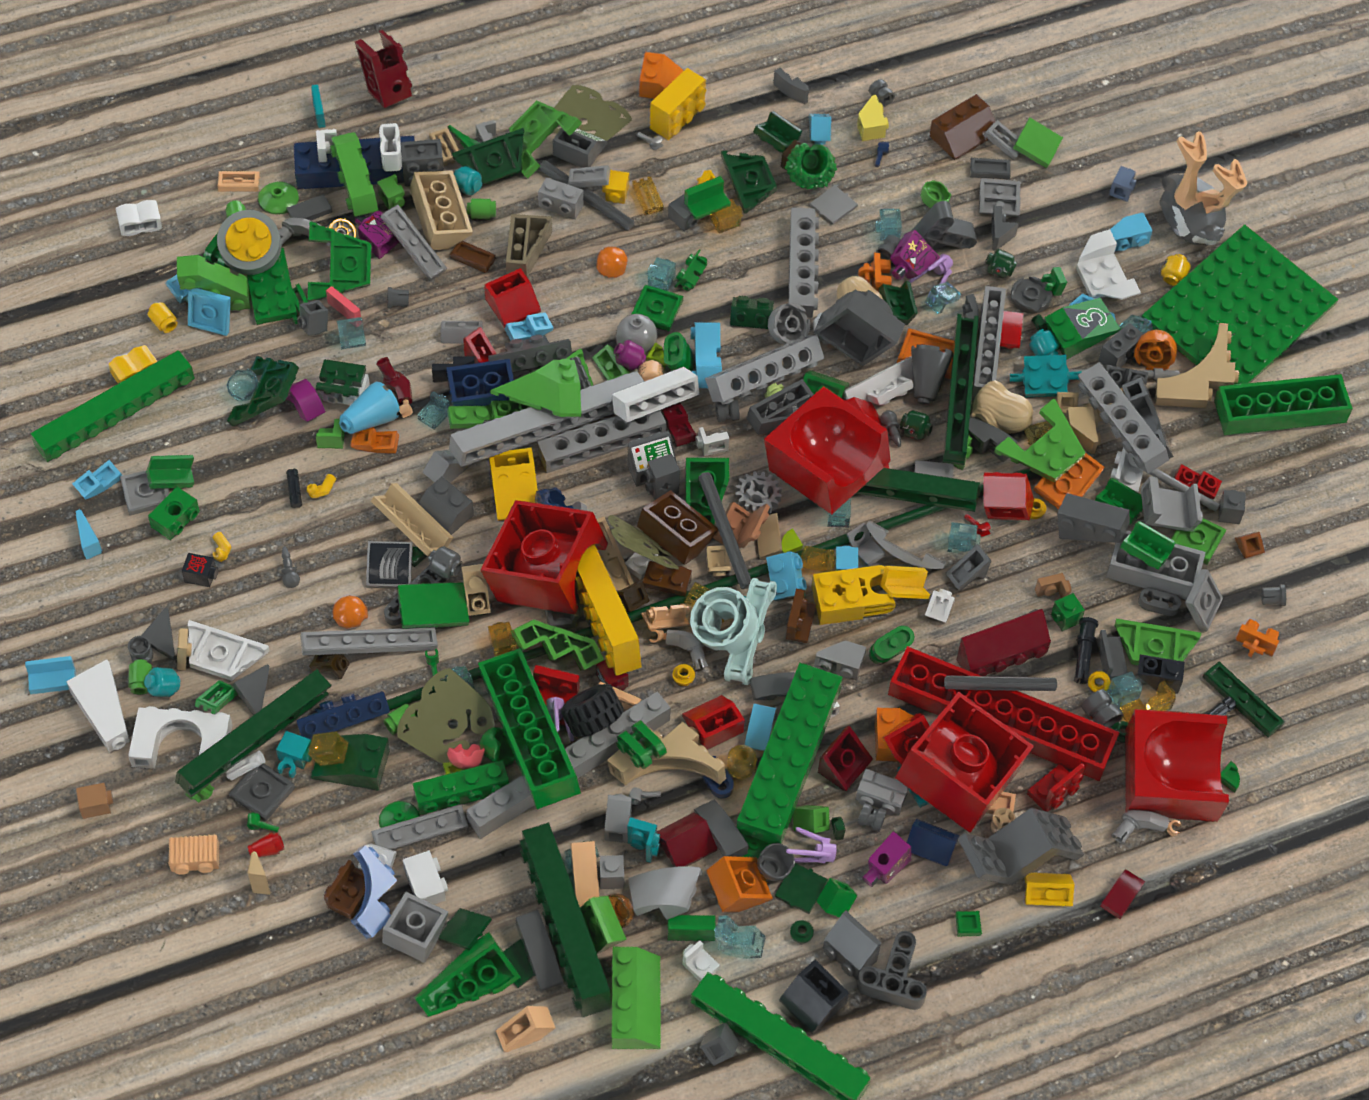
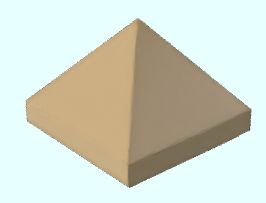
M1057 392V403L1063 413L1067 412L1068 407H1078V392Z

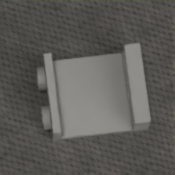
M1150 476L1141 486L1144 523L1146 525L1193 532L1202 522L1203 513L1200 510L1201 496L1198 493L1197 484L1193 483L1187 492L1159 488L1158 478Z

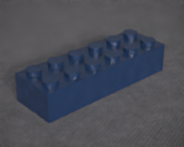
M400 136V142L415 141L414 136ZM380 138L359 139L363 159L365 158L371 185H377L378 181L394 174L397 176V183H404L403 165L398 171H385L383 169ZM317 142L294 143V167L297 190L345 187L344 183L340 184L337 172L340 171V166L336 157H332L331 151L326 154L327 162H319Z

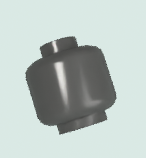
M445 546L433 550L428 557L430 570L445 579H449L452 576L456 577L462 568L463 563L460 555Z

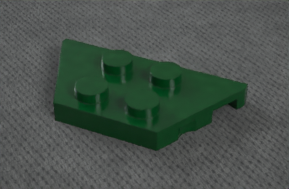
M524 128L453 152L451 156L460 166H467L479 172L482 177L481 182L483 186L520 173Z
M725 150L721 151L722 161L744 214L751 211L777 191V185L765 156L748 155L746 153H739V156L727 154Z

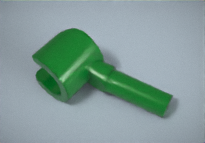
M435 649V655L429 656L426 650V663L430 665L432 675L434 676L438 673L439 653Z
M248 814L247 827L250 830L261 828L278 832V826L260 822L259 814Z

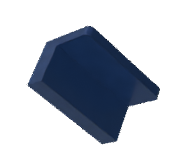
M916 819L906 843L911 846L912 854L948 866L960 835Z

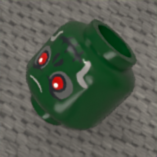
M996 249L994 253L990 252L988 254L985 264L988 265L987 271L990 274L1004 279L1013 274L1017 262L1013 254Z
M911 410L903 415L900 429H902L904 436L921 441L926 435L929 436L931 434L933 424L930 423L929 415Z

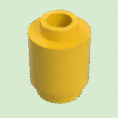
M163 302L154 303L150 306L148 317L160 331L169 333L177 327L178 323L175 315Z

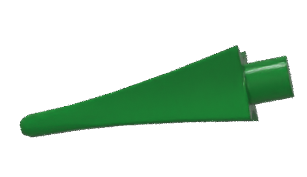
M448 126V129L464 148L480 143L458 131L453 126Z

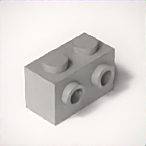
M546 177L538 191L539 207L576 220L584 205L583 189Z

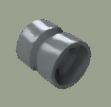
M1104 689L1091 694L1081 705L1085 713L1091 716L1094 722L1111 729L1124 716L1116 704H1111L1113 700Z

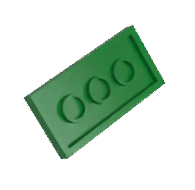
M281 248L279 258L271 268L259 274L247 275L257 325L290 319L295 314L298 317L285 250Z

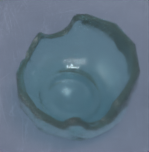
M247 368L244 371L236 370L229 378L226 386L229 395L235 400L249 401L259 381L257 375Z

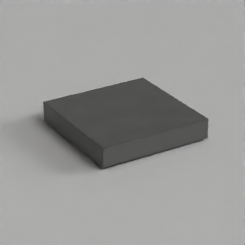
M262 764L249 771L232 789L229 795L252 813L259 814L260 818L266 822L296 787L294 783L266 764Z

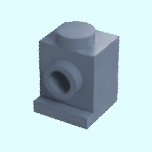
M1120 166L1112 182L1109 195L1128 202L1131 191H1133L1137 180H1134L1136 171Z

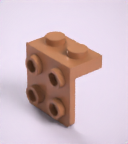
M734 501L729 504L726 515L739 549L741 547L745 548L749 542H754L761 533L759 529L769 517L767 512L770 506L768 504H764L752 513ZM717 531L713 538L723 544L720 533Z

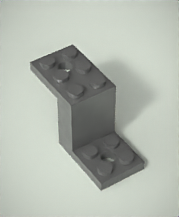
M1030 808L989 838L966 833L958 838L978 879L1014 885L1056 855L1075 860L1084 856L1081 850L1082 844L1070 830L1071 824L1065 816Z

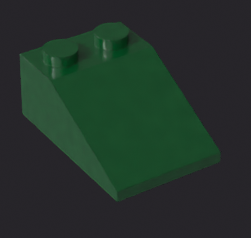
M369 734L323 736L311 779L379 791L390 752L388 738Z

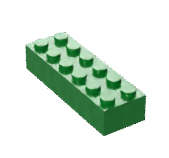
M1342 374L1219 386L1214 399L1224 435L1347 423L1353 409Z

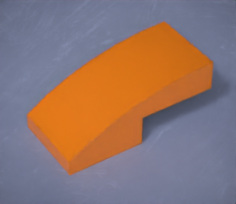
M372 427L353 433L350 446L351 448L367 452L396 453L399 434L397 431L376 432L375 428Z

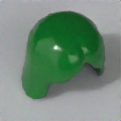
M491 727L482 735L479 746L480 750L485 749L484 756L492 762L503 760L505 767L514 763L516 759L502 728Z

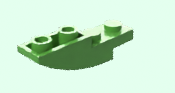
M492 401L490 406H449L447 414L450 429L471 428L482 424L484 420H494L495 418H501L530 407L514 401Z

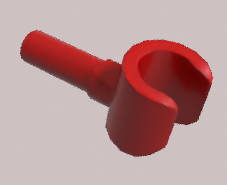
M969 514L964 516L975 527L979 537L991 534L989 531L991 526L988 522L980 524Z

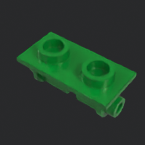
M700 249L694 255L691 253L684 262L687 266L685 269L682 268L677 274L676 279L678 281L674 286L675 288L681 284L685 291L694 289L700 278L697 275L701 276L708 265L707 258L698 255L701 251Z

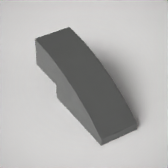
M970 417L968 435L973 440L971 446L981 454L989 450L1000 461L1005 462L1008 457L996 454L994 452L995 448L1007 437H1010L1016 444L1017 441L997 427Z
M715 799L694 809L696 814L707 820L715 844L722 856L742 857L748 854V844L733 821Z
M539 910L516 917V927L540 991L563 984L561 972Z

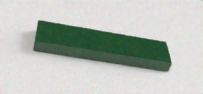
M1220 661L1204 673L1203 678L1224 698L1231 697L1236 702L1235 708L1266 737L1269 738L1284 725L1285 721Z

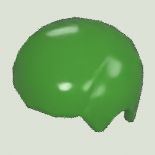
M927 181L921 189L922 202L929 208L939 201L949 202L951 197L947 187L939 181Z

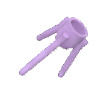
M941 254L939 256L940 259L919 276L909 279L910 283H912L932 269L938 275L944 274L934 293L932 302L936 301L948 276L952 273L950 268L953 266V260L946 254Z
M552 697L546 701V707L552 721H554L557 732H559V720L563 717L561 709L564 706V700L559 697ZM564 719L569 739L574 741L573 734Z
M799 827L795 828L797 832L821 842L816 844L814 851L787 849L786 853L814 856L794 858L795 863L834 862L836 844L830 843V838L818 836Z

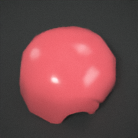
M459 744L455 748H449L447 756L451 764L456 768L466 770L480 765L485 749L480 750L479 745L472 744L466 750L462 748V744Z

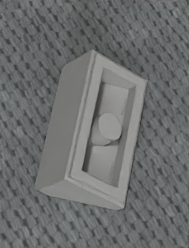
M441 321V343H464L463 338L479 327L483 329V321Z

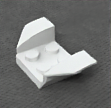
M1111 230L1091 235L1076 267L1089 297L1094 299L1111 297L1123 300L1141 294L1135 279L1127 280L1114 254L1117 243Z

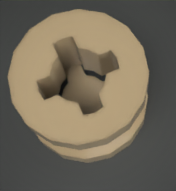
M1000 808L994 812L990 824L993 833L1003 828V824L1007 825L1016 819L1010 809Z

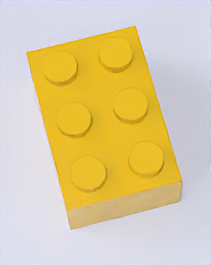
M686 68L650 103V129L667 140L677 135L686 123H690L697 112H701L706 104V79Z

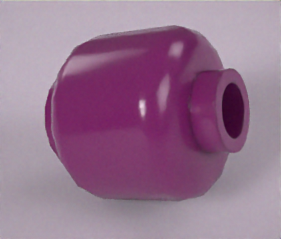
M626 340L622 344L618 343L614 349L616 363L629 371L639 369V366L645 362L644 348L631 340Z

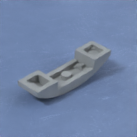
M868 521L866 526L873 538L896 558L923 568L943 569L945 567V562L929 553H926L922 560L886 540L885 538L889 531L872 521Z

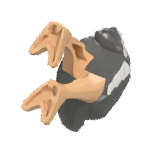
M1198 131L1194 136L1193 142L1186 140L1184 137L1177 139L1178 147L1185 158L1187 168L1185 173H1174L1163 178L1164 192L1159 203L1166 221L1177 236L1195 245L1208 246L1215 245L1224 235L1225 229L1223 227L1226 222L1225 207L1229 205L1232 197L1242 191L1248 183L1237 159H1234L1231 163L1230 170L1223 168L1219 164H1215L1213 167V172L1224 186L1221 192L1197 177L1198 170L1207 160L1205 138Z

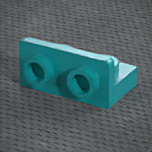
M630 817L627 825L628 844L639 850L645 848L646 862L651 863L652 857H657L660 848V834L657 833V825Z

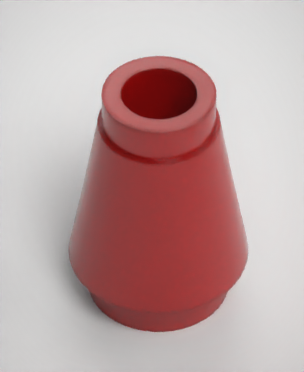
M271 832L248 845L250 856L252 852H256L258 857L280 854V851L285 850L279 832L274 834Z

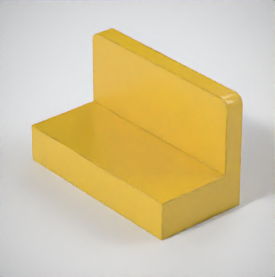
M885 566L880 586L890 597L929 599L930 594L924 588L928 573L925 568Z
M1029 873L1024 877L1026 882V905L1073 906L1075 884L1070 874Z

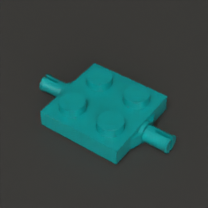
M1066 355L1024 356V369L1022 373H1010V382H1023L1025 398L1057 397V392H1068L1069 380H1079L1078 375L1082 371L1069 372Z

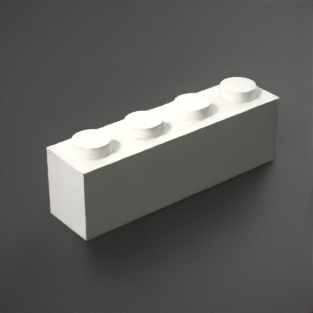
M682 367L613 393L614 413L626 422L697 396L699 395L698 376L687 368Z

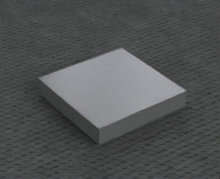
M146 470L120 476L129 516L154 510L170 494L168 488L150 489Z
M1207 569L1200 570L1185 602L1196 625L1202 632L1208 631L1223 600Z

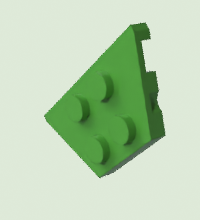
M1117 618L1114 625L1130 663L1133 665H1138L1140 654L1184 661L1201 637V632Z

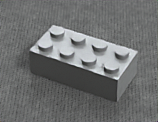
M1126 530L1121 543H1115L1106 578L1142 588L1161 590L1187 600L1202 569L1206 552L1175 544L1168 560L1158 570L1148 566L1141 559L1129 555L1120 548L1123 540L1131 533V531Z

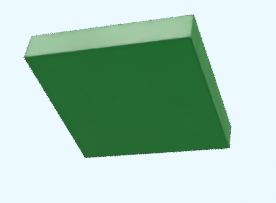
M645 284L632 314L645 315L654 322L656 328L670 331L684 296Z

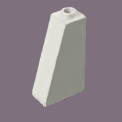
M107 659L66 681L70 693L109 753L121 749L126 743L130 742L113 672Z

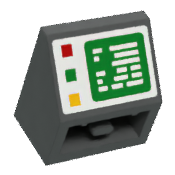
M561 128L553 139V156L581 168L591 167L606 146L607 141L578 128L571 135H568Z
M669 431L657 432L652 436L642 439L638 438L628 443L627 467L636 487L647 482L645 471H647L648 461L671 453L676 461Z

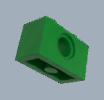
M177 486L148 515L151 528L171 541L183 531L190 521L197 517L200 511L198 501Z

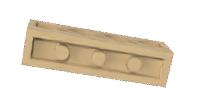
M391 483L385 495L373 496L371 500L427 556L439 547H448L454 538L397 483Z

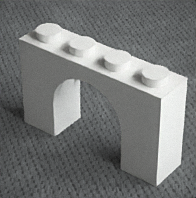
M152 706L146 708L139 707L128 755L131 766L155 769L158 750L162 740L168 734L178 730L193 731L202 738L200 755L232 731L233 725L230 715L223 712H217L214 715L199 710L189 712L176 708L165 710Z

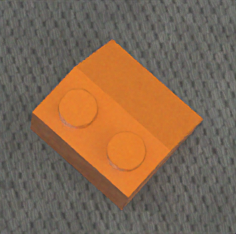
M645 52L639 81V97L655 99L683 72V69L665 54Z
M900 708L876 709L874 720L876 761H897L893 757L883 736L900 723L913 717V715Z
M723 856L706 870L722 912H741L773 899L764 876L757 868L756 857Z

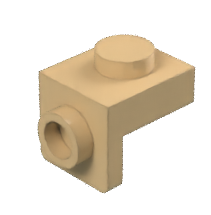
M707 546L708 573H713V577L726 576V572L731 571V566L725 546Z

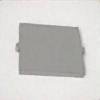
M834 185L813 200L810 206L816 209L820 217H824L833 225L857 208L858 204L848 196V193H844Z

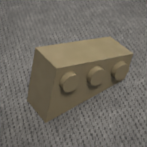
M511 214L506 255V274L521 268L528 278L552 233V216Z

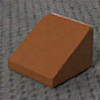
M1260 532L1235 537V541L1244 558L1265 553Z

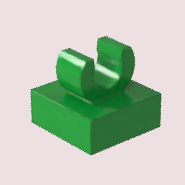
M1053 267L1051 273L1044 274L1041 282H1048L1044 289L1052 291L1054 296L1062 295L1068 283L1061 267Z

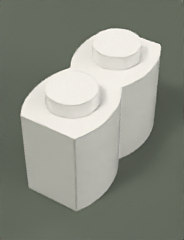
M396 123L382 124L379 134L383 169L385 171H398L402 167L399 127Z
M144 200L137 204H123L116 207L121 236H133L141 232H154L162 229L158 206L155 200Z

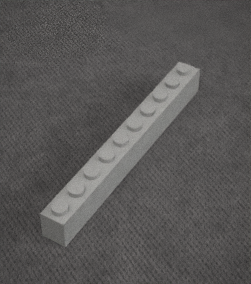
M635 371L581 390V417H559L553 415L552 410L546 408L538 410L530 407L501 418H495L483 424L475 425L463 431H457L450 435L449 450L460 466L463 467L615 414L612 401L613 393L645 381Z
M658 691L623 712L610 726L592 735L584 736L565 748L577 779L614 755L619 750L616 742H618L617 736L624 731L633 734L631 726L639 720L653 731L670 721L671 707ZM523 776L518 777L467 809L468 823L480 839L535 805Z

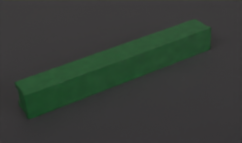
M957 314L943 463L965 464L978 316H974L973 319L964 318L962 314Z
M883 468L855 494L975 512L977 500L980 496V482Z
M316 669L179 769L176 773L175 783L179 784L192 798L328 697L329 693L326 690L331 688L332 685Z

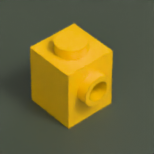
M610 170L609 185H602L605 201L625 204L629 189V173Z

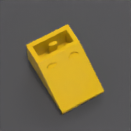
M532 448L509 450L489 457L497 520L502 521L506 520L515 500L535 503L536 491L538 489Z

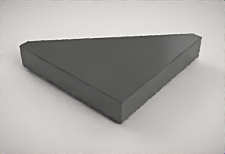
M165 607L141 636L149 639L151 648L174 661L176 657L168 608Z
M268 664L234 682L232 685L253 715L259 712L263 706L269 673Z

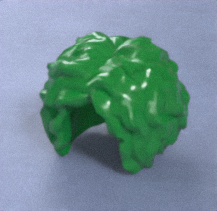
M807 143L796 145L791 149V154L787 157L788 161L785 166L791 182L807 190L827 187L828 183L834 178L835 171H837V163H835V157L831 154V151L828 147L818 144L813 145L811 148Z

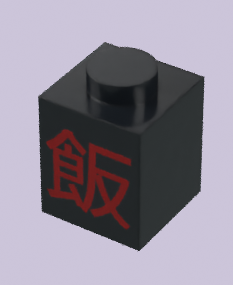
M188 553L182 568L184 582L210 587L212 581L216 580L218 575V567L215 565L214 557Z

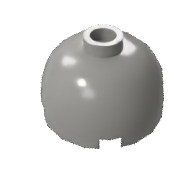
M795 303L783 304L775 308L768 319V330L772 338L780 344H787L808 335L810 319H807L806 310Z
M642 314L626 316L617 326L616 343L622 344L626 340H631L643 347L644 352L651 350L653 345L657 343V329L654 322Z

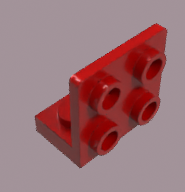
M535 665L533 677L545 705L546 701L552 697L562 698L565 705L568 700L578 694L580 689L579 675ZM563 717L559 720V725L565 726Z
M1060 763L1028 789L1027 795L1045 812L1052 808L1057 809L1064 802V798L1067 795L1073 796L1080 789L1079 784L1084 778L1085 766L1081 763L1073 771L1069 772Z

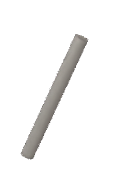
M1157 468L1148 473L1180 492H1187L1190 488ZM1199 493L1201 496L1200 503L1216 512L1220 504Z

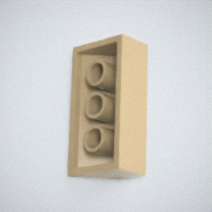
M453 171L414 172L410 191L425 239L433 250L450 249L471 236L473 231Z

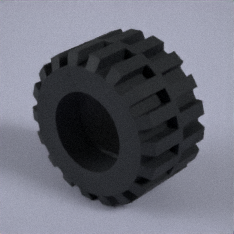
M601 684L588 688L568 700L561 709V713L574 737H584L597 733L613 724L624 712V708L611 684Z

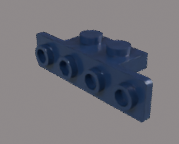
M383 691L362 698L358 694L349 693L341 696L339 701L332 702V700L320 703V707L315 708V714L297 719L296 722L302 737L314 739L390 712Z

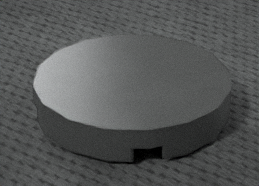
M1021 278L1014 283L1011 289V301L1020 311L1039 313L1049 307L1052 292L1044 289L1047 283L1041 282L1039 278Z

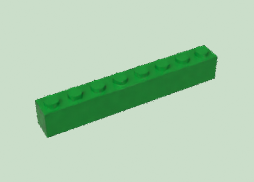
M177 350L30 433L34 446L47 463L59 458L63 453L78 447L84 441L96 437L100 432L115 426L121 420L133 416L137 411L152 405L158 399L171 394L181 386L189 384L195 379L192 366L181 352Z
M707 972L691 994V1004L720 1023L726 1022L731 1030L838 1100H860L868 1089L871 1077L863 1068L852 1066L843 1055L832 1053L821 1041L812 1040L801 1028L792 1027L786 1023L785 1018L781 1015L772 1014L766 1010V1007L757 1000L752 1001L746 997V994L737 987L732 988L726 984V981L717 974L712 975Z

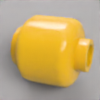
M1175 254L1165 259L1160 273L1167 284L1175 286L1188 275L1191 266L1184 255Z

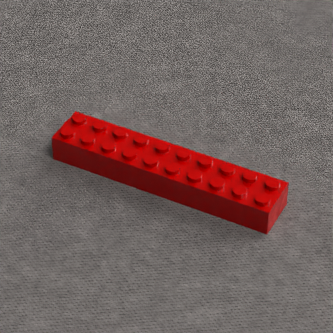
M907 646L890 681L889 696L939 716L955 695L960 692L1034 746L1030 752L1031 754L1058 765L1061 763L1065 768L1072 771L1082 763L1085 766L1083 775L1100 782L1118 738V731L1016 690L945 689V676L980 675Z

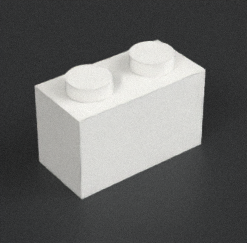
M430 850L403 859L404 871L414 896L434 905L446 901L445 892L448 891L445 878L440 879L439 877L440 865L437 857L432 858Z

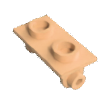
M685 604L670 606L669 610L667 606L650 607L649 610L642 612L641 615L649 630L689 626L686 614L690 613V608L688 605L685 606Z

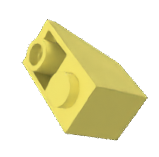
M876 95L869 99L858 115L857 128L862 141L885 138L886 129L889 128L888 119L883 115V105L881 102L879 103Z

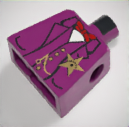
M375 211L369 218L365 215L357 216L355 223L359 226V239L371 243V252L379 260L399 243L398 239L381 219L382 212Z
M916 230L907 232L903 235L890 257L896 266L892 271V275L897 280H902L904 276L907 279L917 277L939 260L940 257Z
M893 831L868 859L869 871L862 879L870 887H873L879 880L887 884L911 861V846Z

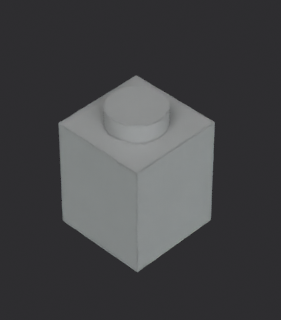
M623 855L600 856L601 889H624Z

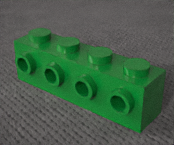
M501 760L413 783L414 797L419 814L424 815L460 804L463 805L485 799L509 784V779L504 762Z

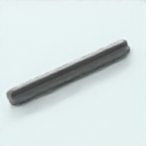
M945 676L944 687L945 689L1056 691L1057 679L1045 677Z

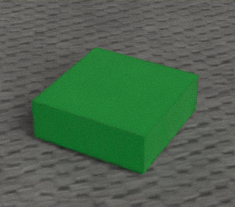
M956 911L957 937L981 936L980 911Z

